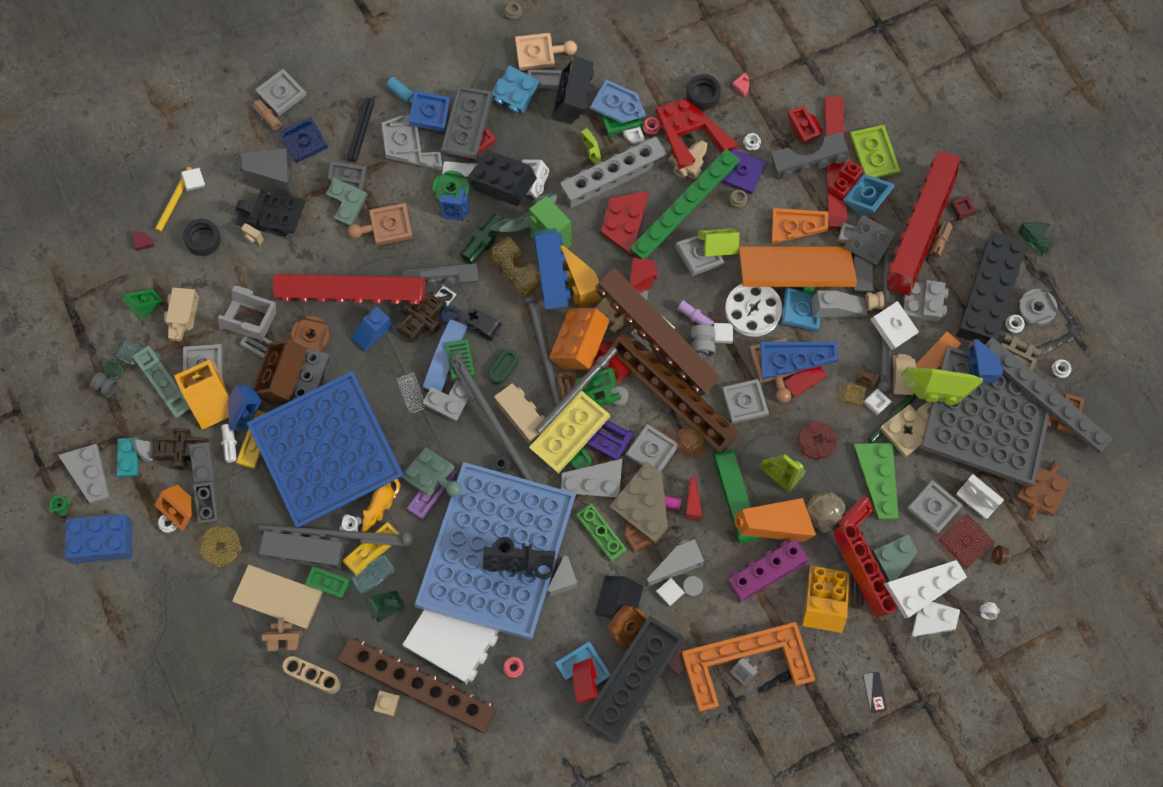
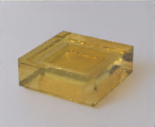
M848 383L843 403L862 407L866 387Z

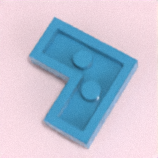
M590 641L555 663L565 681L573 677V664L589 658L593 659L597 678L594 679L596 686L611 676Z

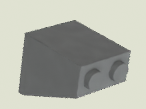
M286 149L242 153L239 167L240 171H243L244 180H247L250 187L273 194L294 197L293 170Z

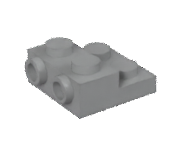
M927 280L925 283L916 282L911 295H904L903 310L910 319L939 323L942 316H946L947 306L944 305V299L947 300L949 289L945 288L944 282Z

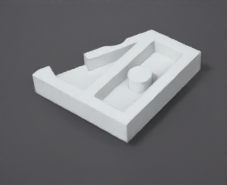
M935 602L929 603L916 612L911 637L954 631L957 626L960 610Z

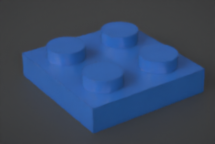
M414 91L408 125L444 132L450 97Z

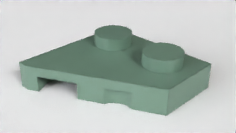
M908 534L874 550L872 553L887 581L890 582L899 578L918 551Z

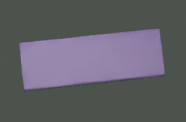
M452 470L446 479L450 482L453 481L457 472ZM440 485L430 497L419 491L406 509L423 521L446 488Z

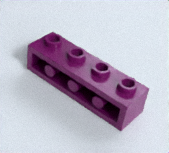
M796 539L791 542L789 540L784 541L779 545L780 548L778 550L766 552L763 555V559L758 562L753 560L746 565L747 568L741 572L736 570L729 575L730 579H728L727 585L739 603L744 602L807 563L809 558Z

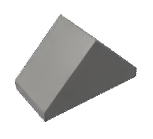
M564 555L547 589V595L549 596L577 588V581L568 556Z

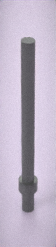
M612 346L603 356H600L595 361L596 364L535 428L537 433L541 434L592 378L609 364L608 361L618 352L615 347Z

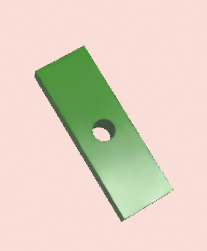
M592 503L576 514L577 519L610 562L627 551L626 547ZM603 530L605 533L599 534L598 531Z

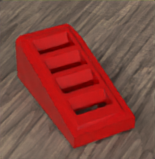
M691 476L688 485L685 518L700 521L702 511L696 478Z

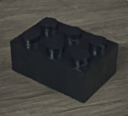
M573 56L563 68L559 79L552 118L572 124L576 119H579L582 112L586 111L588 106L586 99L591 91L589 84L594 76V70H592L593 62Z
M490 150L485 152L467 177L475 191L514 206L519 205L537 180L530 165Z

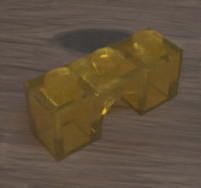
M510 236L491 248L492 261L495 265H500L502 273L507 279L510 278L513 281V286L518 293L522 292L524 296H527L540 287L539 278L541 276L532 263L524 268H518L514 265V262L521 257L519 247Z

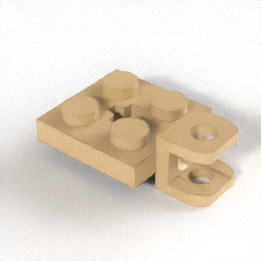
M932 402L925 403L917 411L909 404L880 427L883 434L905 458L922 444ZM904 427L910 428L912 434H904Z

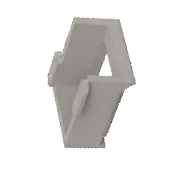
M234 286L232 302L226 314L218 316L219 330L227 329L262 342L276 315V302L254 296L252 290ZM243 306L265 313L260 326L234 320L239 307Z

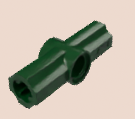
M493 213L482 227H478L474 231L470 242L460 252V256L465 262L473 264L484 250L487 251L495 242V237L500 231H491L490 227L503 219L502 216Z

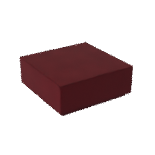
M969 196L952 201L950 204L958 220L976 212Z

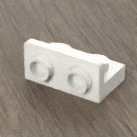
M523 160V163L531 166L537 177V180L526 194L531 195L536 200L543 192L546 178L549 175V168L542 160Z
M973 474L956 493L961 500L984 519H988L1004 501L1003 498Z

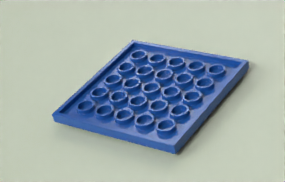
M354 371L247 422L296 528L327 515L404 476Z

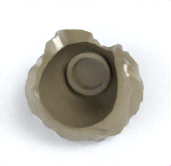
M833 492L817 493L806 505L812 525L820 533L830 532L845 515L844 502Z

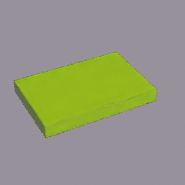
M885 125L849 133L858 164L864 168L862 175L866 174L881 179L900 174L901 171Z

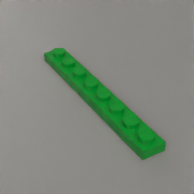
M726 148L630 247V252L639 259H647L739 164L740 159Z

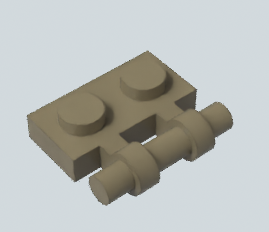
M1006 334L1003 341L1009 343V346L1004 343L1001 345L1028 368L1033 370L1037 359L1031 357V354L1039 357L1042 350L1035 348L1034 344H1027L1019 340L1020 338L1015 335L1012 337ZM1015 347H1018V348L1024 350L1025 353H1023V352H1021V351L1015 349Z

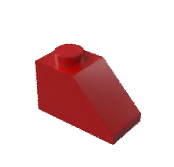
M633 258L630 284L640 294L652 287L653 279L657 280L658 269L654 268L655 260Z

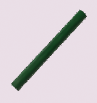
M914 392L913 395H908L871 434L868 441L872 444L875 443L883 434L880 427L917 398V395Z

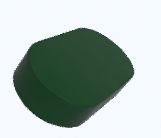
M505 350L500 354L489 369V379L491 382L502 384L507 380L519 363L518 354L514 350Z

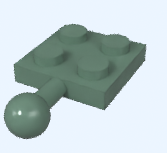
M427 447L403 473L402 479L429 497L440 485L445 487L448 495L452 497L459 496L462 492V486L459 482H450L446 479L455 468L453 464Z

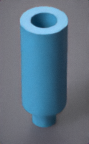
M390 78L386 87L406 104H412L414 93L397 78Z

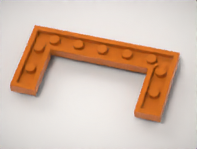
M794 622L682 651L681 657L698 713L719 707L708 667L741 659L742 657L745 658L782 648L794 687L814 682L815 678L797 623Z

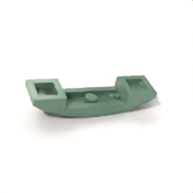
M544 194L532 203L535 205L545 196L555 203L557 196L556 194ZM528 212L516 220L502 219L492 225L490 230L514 232L530 226V213Z
M150 346L133 355L135 361L176 419L190 410L181 390Z

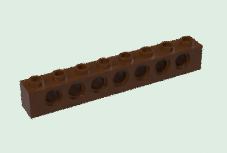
M630 332L617 337L612 345L618 351L614 355L719 452L731 446L740 434L735 427Z
M349 638L338 659L341 664L483 734L486 733L496 713L492 703L486 700L480 702L474 699L475 695L467 691L461 693L456 690L457 687L449 682L443 684L438 681L439 678L431 673H428L426 676L420 673V668L412 664L408 667L402 664L403 660L394 655L391 658L384 655L385 651L374 646L371 649L366 646L367 643L359 638L355 640ZM363 653L369 654L366 662L359 661V657ZM380 662L387 663V667L383 671L377 670V665ZM398 671L405 672V677L401 680L395 679V674ZM415 680H422L423 686L421 688H413ZM435 688L442 690L441 695L437 698L431 697V692ZM453 697L460 699V703L456 707L449 705V701ZM471 706L478 708V713L474 716L467 714V710Z

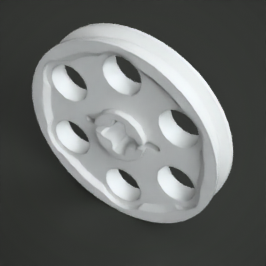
M740 284L729 294L726 301L725 314L729 324H733V328L737 332L746 336L757 337L768 334L778 325L782 315V303L776 291L771 287H743ZM753 288H758L761 291V294L758 296H754L751 294L750 290ZM737 294H740L743 296L744 300L742 302H736L733 299V297ZM767 299H773L775 300L776 305L770 307L766 304L765 301ZM758 304L757 310L750 313L751 307L753 308ZM737 311L741 313L742 317L736 320L732 318L731 314ZM771 316L774 322L767 324L764 321V317ZM749 322H753L757 325V328L749 330L746 325Z

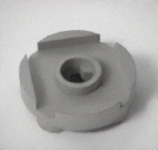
M1032 289L1027 291L1019 301L1018 312L1028 326H1045L1055 317L1058 306L1055 298L1047 292L1046 294L1041 292L1040 289ZM1034 304L1042 307L1040 311L1034 309Z

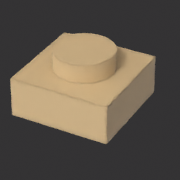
M246 223L241 228L246 241L252 244L254 242L260 246L264 240L260 231Z
M379 691L373 711L394 717L400 697Z

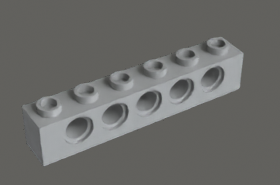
M657 137L648 138L640 145L631 146L625 152L613 155L609 160L598 162L594 167L580 171L578 175L565 178L560 183V192L571 209L665 163L667 153ZM578 185H583L584 187H583V188H578L577 186H578Z

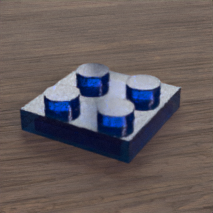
M312 116L279 132L295 163L328 148Z

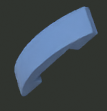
M450 319L429 367L423 385L424 389L430 390L433 387L442 392L450 370L445 343L463 340L468 325Z

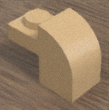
M906 354L892 355L893 377L891 384L893 393L913 395V391L901 379V374L907 367L916 369L915 359Z

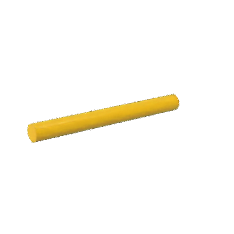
M187 167L185 171L192 170V168ZM182 178L155 227V230L158 232H162L185 188Z

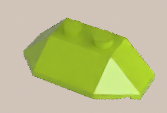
M907 367L901 374V379L919 399H925L928 402H945L947 405L958 404L983 382V378L971 374L928 368L915 369Z

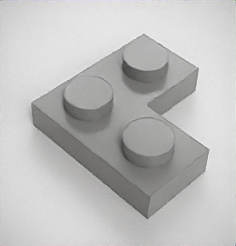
M457 379L449 395L431 387L422 405L456 422L470 394L463 382Z

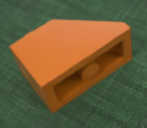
M178 484L161 491L154 506L181 531L185 530L192 516L191 496Z

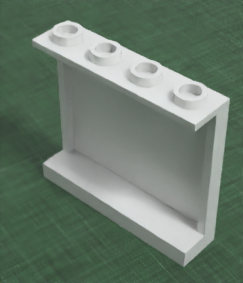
M424 610L404 641L403 647L467 685L469 681L472 682L478 672L476 668L479 663L483 664L488 656L486 652L489 647H493L497 642L499 631Z

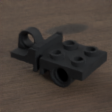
M260 190L255 205L245 200H238L235 211L238 214L235 224L243 226L246 223L258 231L261 229L263 232L270 230V232L277 236L286 237L288 233H295L306 201L299 197L272 193L269 196L265 190Z
M500 537L495 541L494 547H484L483 569H487L490 572L507 570L509 573H518L525 569L527 570V577H532L534 571L539 579L546 580L553 574L556 551L532 550V544L525 546V543H522V549H515V544L511 538ZM545 565L550 571L547 574H541L538 568Z

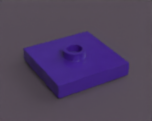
M733 149L731 153L739 158L740 162L721 183L752 195L766 166V162Z

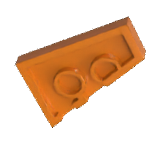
M773 208L771 245L827 232L828 212Z

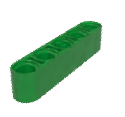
M730 449L714 453V463L738 543L741 544L759 539V537L740 535L735 525L734 516L742 509L751 508L734 450Z

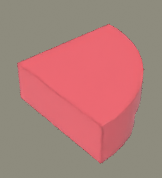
M746 73L742 74L732 83V87L743 97L748 94L750 87L749 77Z

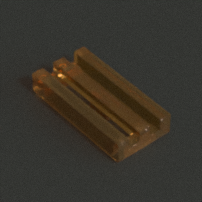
M575 370L556 374L561 399L565 397L561 378L564 377L569 393L571 386L568 376L572 375L574 386L577 384Z

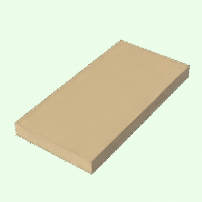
M248 565L232 602L276 619L284 618L285 622L307 630L323 592Z

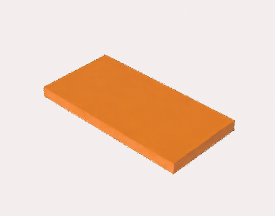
M739 246L738 253L743 287H856L857 278L850 250L844 247Z

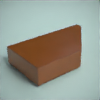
M629 522L627 523L624 537L634 553L651 544L650 538Z

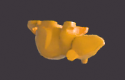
M398 479L393 481L396 484L395 492L391 487V483L379 487L374 492L370 506L367 510H363V532L367 531L376 521H381L383 511L391 507L393 499L396 498L400 491Z

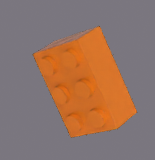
M597 308L569 309L549 359L562 369L590 370L610 319Z

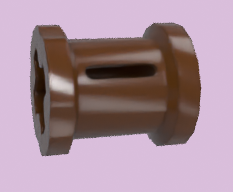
M862 366L855 381H861L873 389L880 373L875 374L865 369V366Z

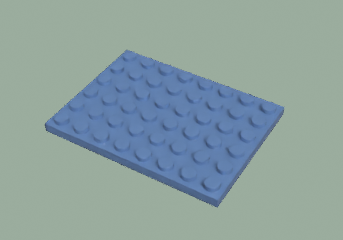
M463 462L457 482L462 486V492L459 496H451L415 602V607L532 641L551 577L541 580L535 575L534 571L532 577H527V570L525 569L518 573H509L507 570L487 571V569H483L484 547H494L495 541L498 538L509 537L513 540L515 549H522V543H525V546L532 544V550L556 551L555 566L576 494ZM545 565L538 568L541 574H547L550 571Z

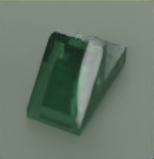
M1024 222L1019 228L1018 233L1044 258L1054 246L1050 239L1043 235L1050 224Z
M396 590L371 596L363 601L372 619L376 618L377 622H381L405 608Z

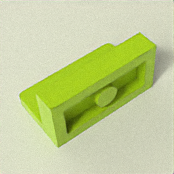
M731 228L698 231V238L704 241L705 256L732 255L739 252L740 232Z

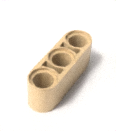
M294 656L286 658L283 662V670L293 679L327 694H335L340 689L341 684L337 676L327 670ZM292 663H298L297 670L290 672L289 666ZM310 671H316L317 673L313 680L307 679ZM329 679H334V686L331 688H326V681Z

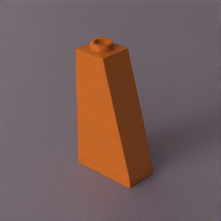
M803 498L742 509L734 516L735 525L740 535L789 541L796 539L798 542H807L816 535Z

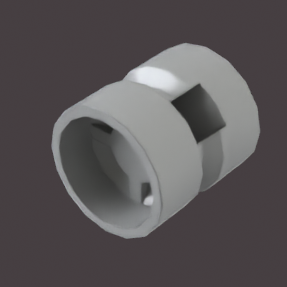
M711 325L693 326L691 328V340L693 341L691 347L702 358L713 357L715 355V344L713 342L715 340V328Z

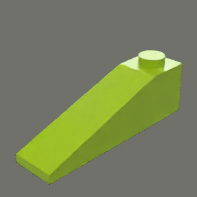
M786 454L763 459L759 466L760 470L788 493L802 479L806 472L800 462L792 460Z

